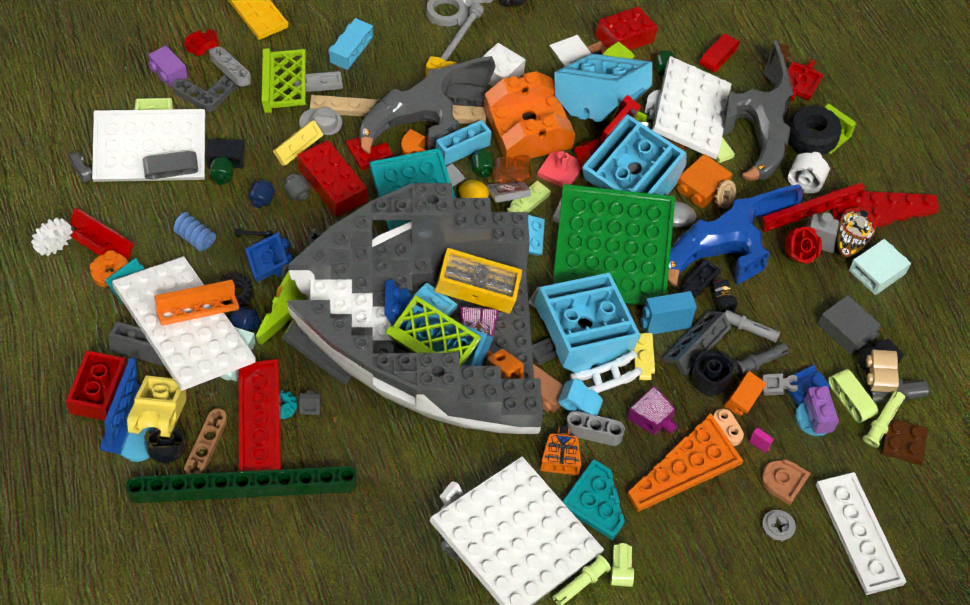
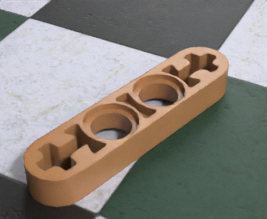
M217 408L208 414L185 464V474L205 473L227 424V416L224 410ZM218 416H221V419H218L215 427L214 418L217 419ZM208 432H213L216 434V436L211 440L205 439L204 437L205 434ZM200 449L208 451L204 457H199L196 453ZM196 462H198V464H197V469H198V471H195L194 473H191L190 470H194V468H195V466H196Z

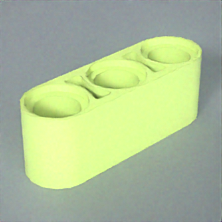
M842 370L828 378L831 389L856 422H864L878 414L875 402L850 370Z

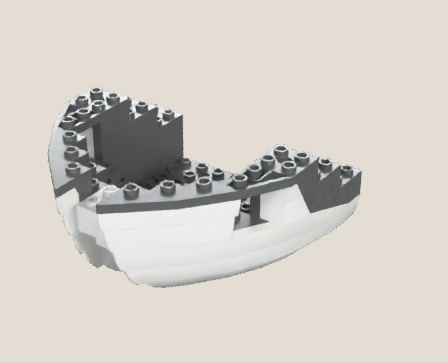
M411 183L372 200L333 224L289 263L291 279L295 280L298 289L302 294H306L308 300H287L291 317L295 319L298 326L308 335L309 339L347 373L386 399L434 420L459 427L496 433L539 434L543 418L540 378H534L526 275L530 246L528 212H491L490 198H452V183ZM372 220H411V222L383 233L372 240ZM447 248L521 269L522 275L516 302L510 314L502 311L498 312L497 325L488 351L496 353L504 349L520 360L524 366V379H501L500 366H487L486 362H483L482 366H460L459 353H412L390 339L385 333L389 326L393 327L384 314L385 281L393 279L397 286H400L401 290L408 288L412 296L426 283L436 288L441 264ZM447 296L457 303V309L449 317L459 323L461 307L492 309ZM417 302V306H420V307L423 308V305H421V304H419V303Z

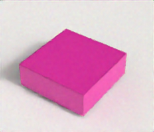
M756 428L749 442L767 453L774 439L761 429Z

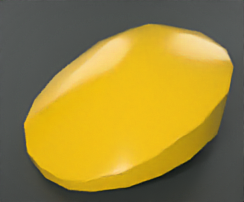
M468 180L461 184L458 190L460 198H488L489 190L486 185L478 180Z

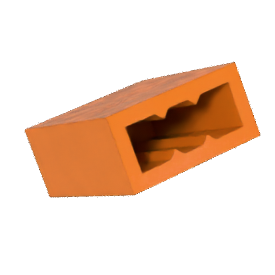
M704 154L681 174L675 189L703 209L715 198L714 195L717 192L716 188L719 187V182L724 180L731 181L732 173Z

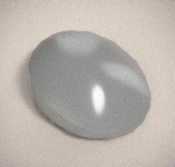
M675 201L673 227H686L694 223L697 217L695 211L689 205Z

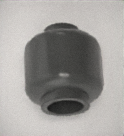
M294 173L285 179L284 190L292 200L297 201L300 199V201H304L309 197L311 185L302 174Z

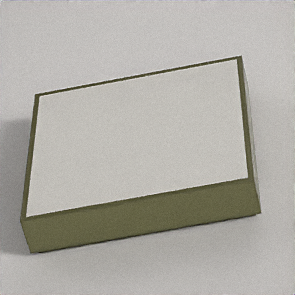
M578 34L548 45V50L562 68L569 65L570 62L591 54V51Z

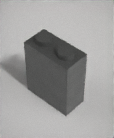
M849 295L824 312L818 322V325L850 355L855 351L860 352L867 345V342H873L880 333L878 331L881 327V324Z

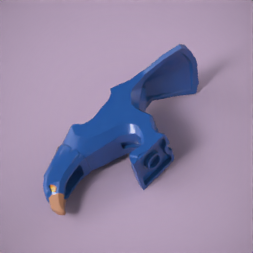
M796 184L782 187L750 198L734 200L731 210L717 220L711 222L698 220L687 232L681 233L671 248L668 282L676 287L678 285V276L692 262L700 258L726 253L743 255L738 259L735 266L736 285L763 271L767 266L768 261L766 259L769 258L770 252L763 247L761 243L762 232L753 225V220L758 216H766L800 204L803 196L801 185Z

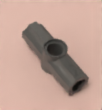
M899 379L896 391L905 395V399L902 402L905 403L909 399L927 397L929 386L924 379L906 382ZM868 387L866 390L875 404L888 402L893 392L871 391V387Z

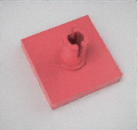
M557 151L549 154L539 169L537 176L563 188V184L573 185L583 169L577 158L569 155L567 152Z

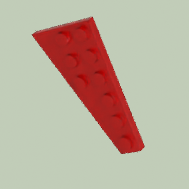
M864 191L862 199L831 209V215L833 219L840 222L842 214L847 209L860 208L871 214L875 220L876 227L892 224L893 221L900 220L902 222L911 217L919 218L936 214L939 206L937 195Z

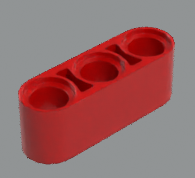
M724 33L702 56L699 65L712 73H716L735 53L740 41Z

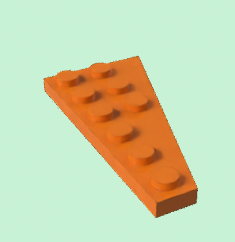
M710 413L647 476H644L628 491L627 496L637 512L731 470L741 465L743 460Z

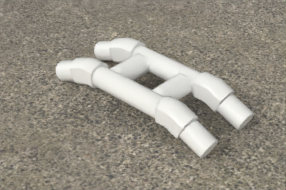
M632 350L611 362L579 373H571L570 380L579 379L582 381L593 377L595 386L587 388L600 393L633 381L643 371L640 367H637L621 376L618 367L625 366L637 357L636 352ZM611 370L614 379L602 383L600 374Z

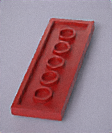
M278 359L258 361L239 369V472L282 469L280 362Z

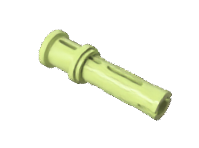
M899 391L893 392L878 419L871 423V429L868 434L863 436L862 439L865 443L875 448L879 447V441L884 434H887L890 421L905 399L904 394Z
M598 555L592 564L583 567L582 573L553 595V600H556L555 603L557 605H564L589 583H596L598 577L604 572L611 570V566L603 556Z

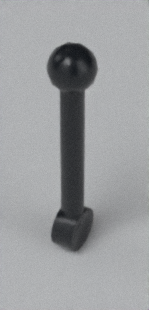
M235 229L234 234L236 237L241 235H264L270 237L273 235V231L255 232Z

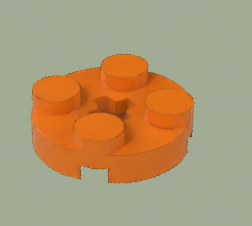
M112 250L98 256L90 264L93 281L98 286L106 288L105 286H108V284L105 283V280L127 265V259ZM108 268H113L114 270L113 272H106Z

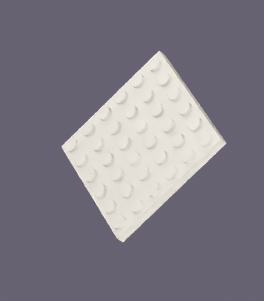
M523 457L433 515L429 520L500 605H533L604 551L603 547Z

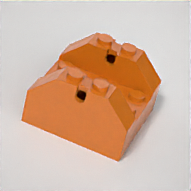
M537 71L523 74V77L518 79L517 76L502 79L485 93L484 110L505 165L573 148L575 132L562 104L555 97V84L551 77ZM525 113H530L531 115L534 113L536 119L524 120L522 116Z

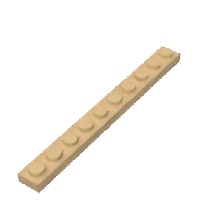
M311 95L310 109L329 107L339 115L366 117L378 100ZM453 105V117L459 123L473 124L483 120L486 124L484 107Z

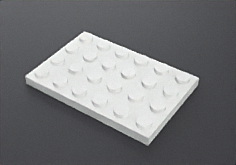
M670 56L666 64L652 130L661 136L716 159L720 152L725 123L726 102L731 90V83Z
M205 109L94 111L93 182L205 180ZM184 151L196 152L198 172L195 174L159 179H146L144 177V157Z

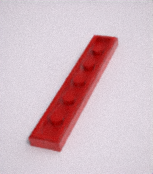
M861 182L763 216L761 229L763 232H767L810 217L813 214H819L862 199L865 186Z

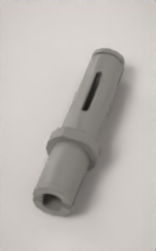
M729 310L725 312L729 323L738 327L739 330H747L776 343L780 331L747 319L745 315L740 316Z

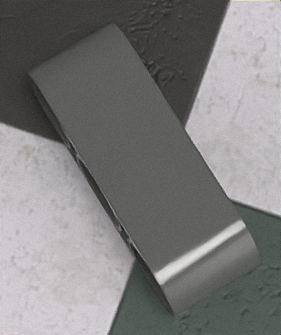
M452 84L448 88L446 96L453 102V105L484 107L485 93L490 89Z
M184 151L144 157V177L146 179H159L195 174L198 172L196 152Z

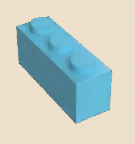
M357 18L351 24L349 23L345 32L339 35L337 42L329 49L330 63L348 70L373 38V25Z
M480 120L437 139L436 149H441L445 165H448L490 146L491 130L483 120Z

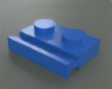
M812 365L794 374L797 376L798 381H793L790 385H797L798 391L791 392L788 389L786 391L797 406L804 402L809 388L827 386L830 389L831 386L823 375L817 372L815 365Z

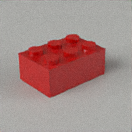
M638 6L599 19L595 36L607 49L620 42L628 50H633L653 43L658 26Z
M86 350L66 399L69 413L105 421L126 369V359Z

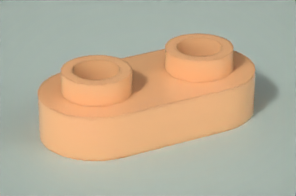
M727 409L717 410L713 417L732 445H739L744 433L735 417Z

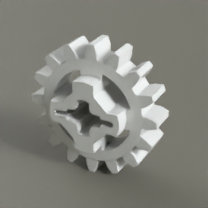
M55 218L53 222L49 219L47 224H41V229H36L37 234L32 235L34 240L31 243L33 248L42 256L44 254L49 256L51 252L56 254L57 250H63V245H68L66 241L71 239L72 227L63 218L60 220Z

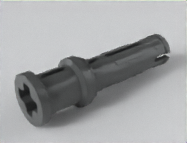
M780 343L757 355L750 354L746 359L734 361L733 369L737 376L743 377L748 371H756L761 365L788 354V346L785 343Z

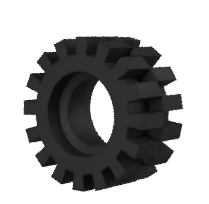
M230 273L231 277L225 275L224 279L221 278L220 282L233 280L235 288L243 290L240 294L235 295L239 306L243 307L245 305L247 307L253 297L250 279H247L244 274L241 277L240 273H237V276H234V273ZM222 301V304L230 305L232 304V301Z

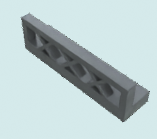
M707 311L662 358L664 363L676 364L680 374L687 375L693 369L696 357L705 350H711L732 328L725 313Z

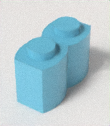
M572 379L565 382L558 402L568 411H579L598 416L603 399L596 391L589 390L581 380Z

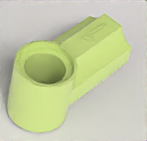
M625 543L614 545L610 584L613 586L633 587L632 546Z

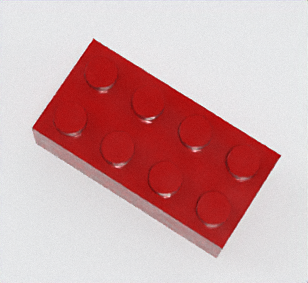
M329 140L297 155L298 169L336 217L367 202V187Z

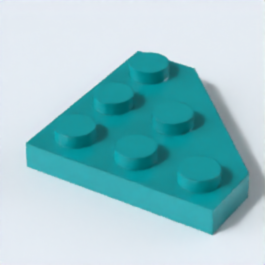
M593 459L563 500V503L576 518L609 539L614 540L624 526V516L621 513L620 501L613 483L611 469Z

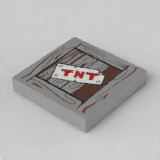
M521 179L486 185L489 195L496 203L531 196L530 188Z

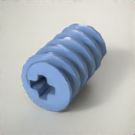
M188 212L182 213L175 221L174 232L193 247H196L197 250L204 251L214 243L216 234L211 232L209 228H206L204 224H200Z

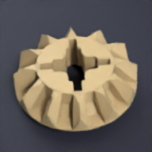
M724 180L719 182V187L716 188L717 192L714 196L716 197L715 203L717 206L727 209L735 200L736 187L732 181Z

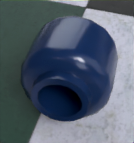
M266 180L254 182L248 193V199L252 202L251 204L256 208L269 206L275 194L273 185Z
M239 306V310L233 311L229 318L234 327L249 332L256 330L260 323V318L255 310Z

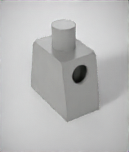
M824 213L823 215L813 214L805 227L815 229L818 237H821L822 250L833 253L837 241L839 221L833 219L830 213Z

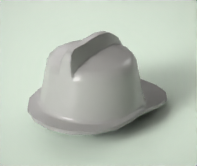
M329 107L309 109L301 115L299 120L301 128L314 120L323 135H333L342 126L340 115Z

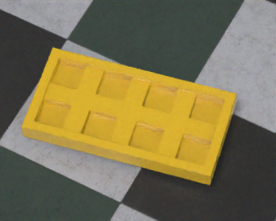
M228 0L258 40L288 28L287 20L271 0Z

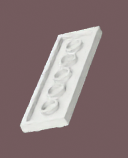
M855 472L817 481L816 487L865 594L869 595L905 585L906 579Z

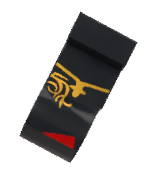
M728 280L712 281L710 283V290L716 312L725 313L726 310L735 313L738 302L736 297L732 295Z

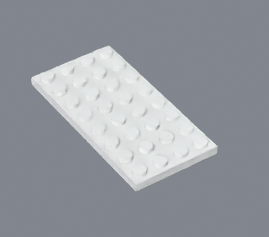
M184 256L112 281L113 288L181 391L255 363V356L224 313L161 326L155 311L154 295L204 285ZM209 304L202 306V308L210 309L213 307ZM187 308L184 309L182 312L191 313L193 312V310ZM168 312L162 315L164 318L172 317L174 314Z

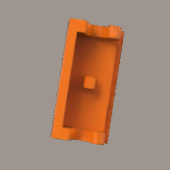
M748 371L724 407L739 416H742L743 412L747 414L767 383Z

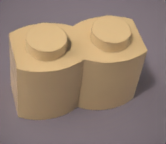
M872 350L866 359V366L870 367L867 384L870 385L871 391H896L899 385L897 352Z

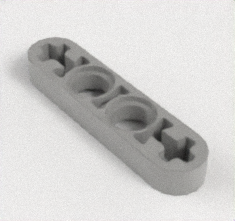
M217 46L209 49L210 60L236 85L247 86L251 83V73L224 48Z

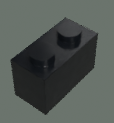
M208 139L206 152L208 168H210L212 160L218 157H226L234 164V168L244 169L246 156L245 140Z

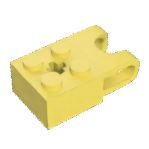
M146 375L127 418L128 433L139 434L144 428L155 427L160 430L159 436L170 437L187 400L186 389L181 391L173 378Z

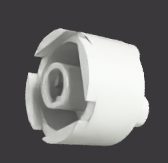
M802 153L796 156L789 171L788 181L791 185L800 184L802 189H804V193H817L822 188L830 167L820 153Z

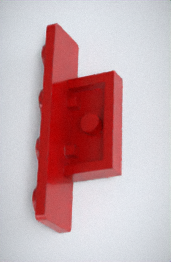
M79 208L73 210L70 224L77 228V230L73 231L71 238L78 241L79 244L86 246L97 255L101 256L107 251L112 250L117 254H121L126 259L130 258L134 245L133 242Z

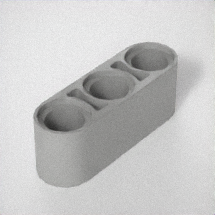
M573 411L568 414L565 426L570 429V436L611 446L621 443L625 427L620 421L579 411Z

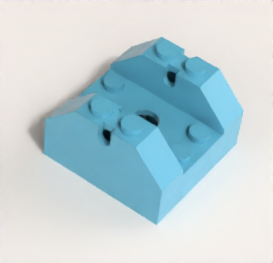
M591 53L554 72L555 97L571 116H577L578 119L589 118L595 122L604 121L605 118L612 115L619 108L626 95H629L636 101L652 86L651 61Z
M627 114L582 167L584 179L597 188L657 195L665 194L667 196L675 187L686 166V152ZM638 163L641 165L642 171L639 174L633 175L628 169L629 165Z
M610 273L539 287L534 304L540 318L545 322L555 344V351L564 368L579 373L591 369L594 365L597 367L616 360V358L634 350L641 335ZM586 318L590 320L592 327L586 326L584 329L579 326L578 321Z

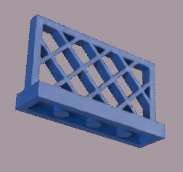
M129 359L104 422L105 434L100 444L101 451L121 454L129 435L127 418L141 386L138 384L136 359Z

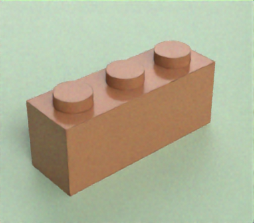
M533 364L534 378H540L543 410L555 412L561 406L558 401L564 385Z

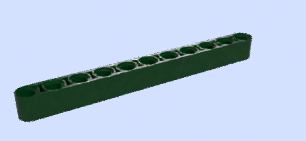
M341 466L138 476L130 478L125 486L128 497L133 503L348 493L355 490L357 486V473L352 467ZM345 478H351L352 480H350V481H345V480H343V479H345ZM330 479L331 481L323 482L322 480ZM303 480L310 481L308 483H302ZM282 481L289 482L287 484H281ZM262 482L268 483L266 485H260V483ZM241 483L247 484L245 486H238ZM220 484H225L224 487H217ZM199 485H204L203 488H196ZM178 486H183V488L179 490L175 489ZM157 487H162V488H161L160 490H158V491H155V490H154V489L157 488ZM140 488L139 491L133 492L134 489Z

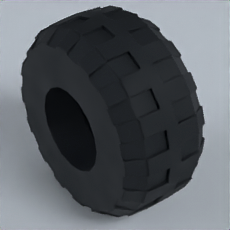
M818 105L805 106L795 111L789 120V142L800 153L818 152L821 155L827 154L837 146L841 136L842 125L839 118L831 110Z

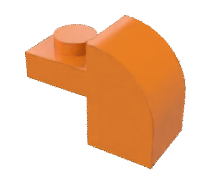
M410 129L402 138L401 156L426 151L424 150L425 136Z

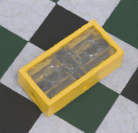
M447 248L441 264L435 292L510 314L516 302L522 270Z

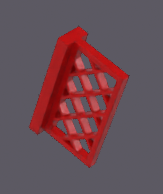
M626 95L622 100L614 120L603 131L599 140L600 146L627 114L634 119L638 114L641 106L629 95Z

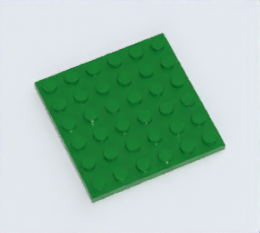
M563 184L553 284L610 273L625 304L645 306L647 298L665 296L667 294L675 196Z

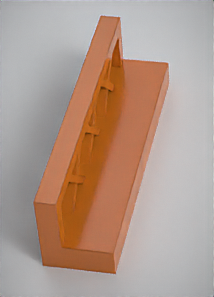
M233 280L154 295L155 311L161 326L239 310ZM226 300L232 301V304L230 305H224L221 303L222 301ZM207 304L213 306L210 309L202 308L203 305ZM187 308L193 310V312L191 313H185L182 311ZM168 312L174 314L172 317L164 318L162 315Z

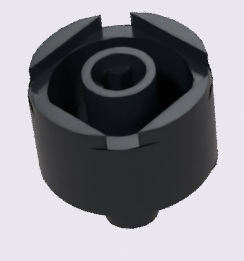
M705 350L696 357L690 380L696 389L708 397L720 394L729 386L733 375V361L722 351Z

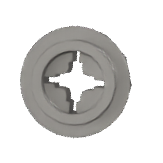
M772 510L762 520V529L765 530L766 536L772 537L773 541L781 540L783 542L786 539H790L796 529L792 516L782 510ZM776 520L780 526H783L781 532L777 527H774Z

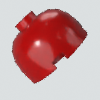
M797 227L791 230L785 237L784 251L796 263H811L821 253V237H818L817 231L811 227Z

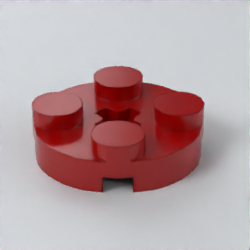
M206 29L207 32L205 33L199 30L188 35L183 45L187 52L200 56L206 50L219 46L218 36L211 29Z

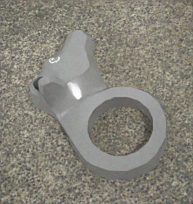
M429 0L426 7V16L433 24L461 26L468 18V7L474 3H491L494 0ZM449 3L456 6L459 11L452 16H442L437 14L434 8L439 4Z

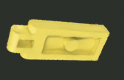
M640 333L641 336L634 348L637 357L634 358V369L640 367L643 371L639 375V380H651V374L655 373L652 333Z

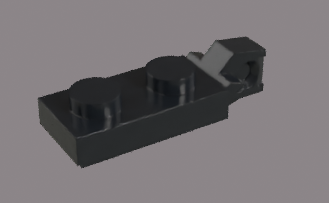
M705 260L685 280L682 292L691 291L693 297L696 298L720 274L721 269Z

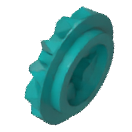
M281 390L280 400L282 399L284 402L281 407V419H286L295 413L297 401L290 391L284 392Z

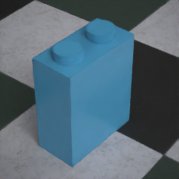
M691 291L647 298L645 307H643V315L640 318L641 328L645 329L646 333H652V335L690 328L697 308Z

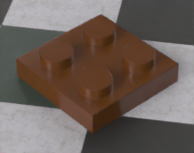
M892 418L888 425V432L884 434L881 455L921 465L924 458L928 428Z

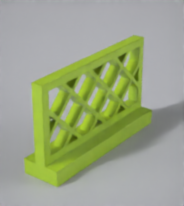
M270 48L263 49L262 105L265 113H271L272 108L306 105L305 49L271 52ZM302 55V57L297 62L293 60L295 56ZM275 58H284L280 63L275 61ZM288 62L292 63L293 65L290 68L284 67ZM298 67L301 71L296 75L292 71ZM279 69L284 71L280 76L275 74ZM286 76H292L293 78L290 81L284 80ZM298 80L301 84L296 88L292 84ZM279 82L284 84L280 89L275 87ZM288 88L293 90L289 95L283 93ZM299 94L301 99L294 100L292 97ZM279 95L284 98L281 101L274 102Z
M416 295L393 327L389 326L385 332L390 339L412 353H454L460 351V366L465 363L482 339L479 335ZM417 302L423 305L424 313L413 315V308ZM437 314L440 317V323L429 325L428 316ZM425 317L426 326L415 328L414 319ZM411 320V330L403 331L399 328L404 321ZM454 325L457 334L446 336L444 327ZM441 327L443 337L432 339L430 330ZM427 330L429 340L418 341L416 333ZM469 335L474 338L470 345L462 347L461 337ZM458 338L459 347L448 350L446 340ZM443 341L445 350L435 352L432 343Z

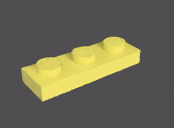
M312 120L275 148L273 153L282 166L287 165L298 154L322 137L323 133L316 122Z

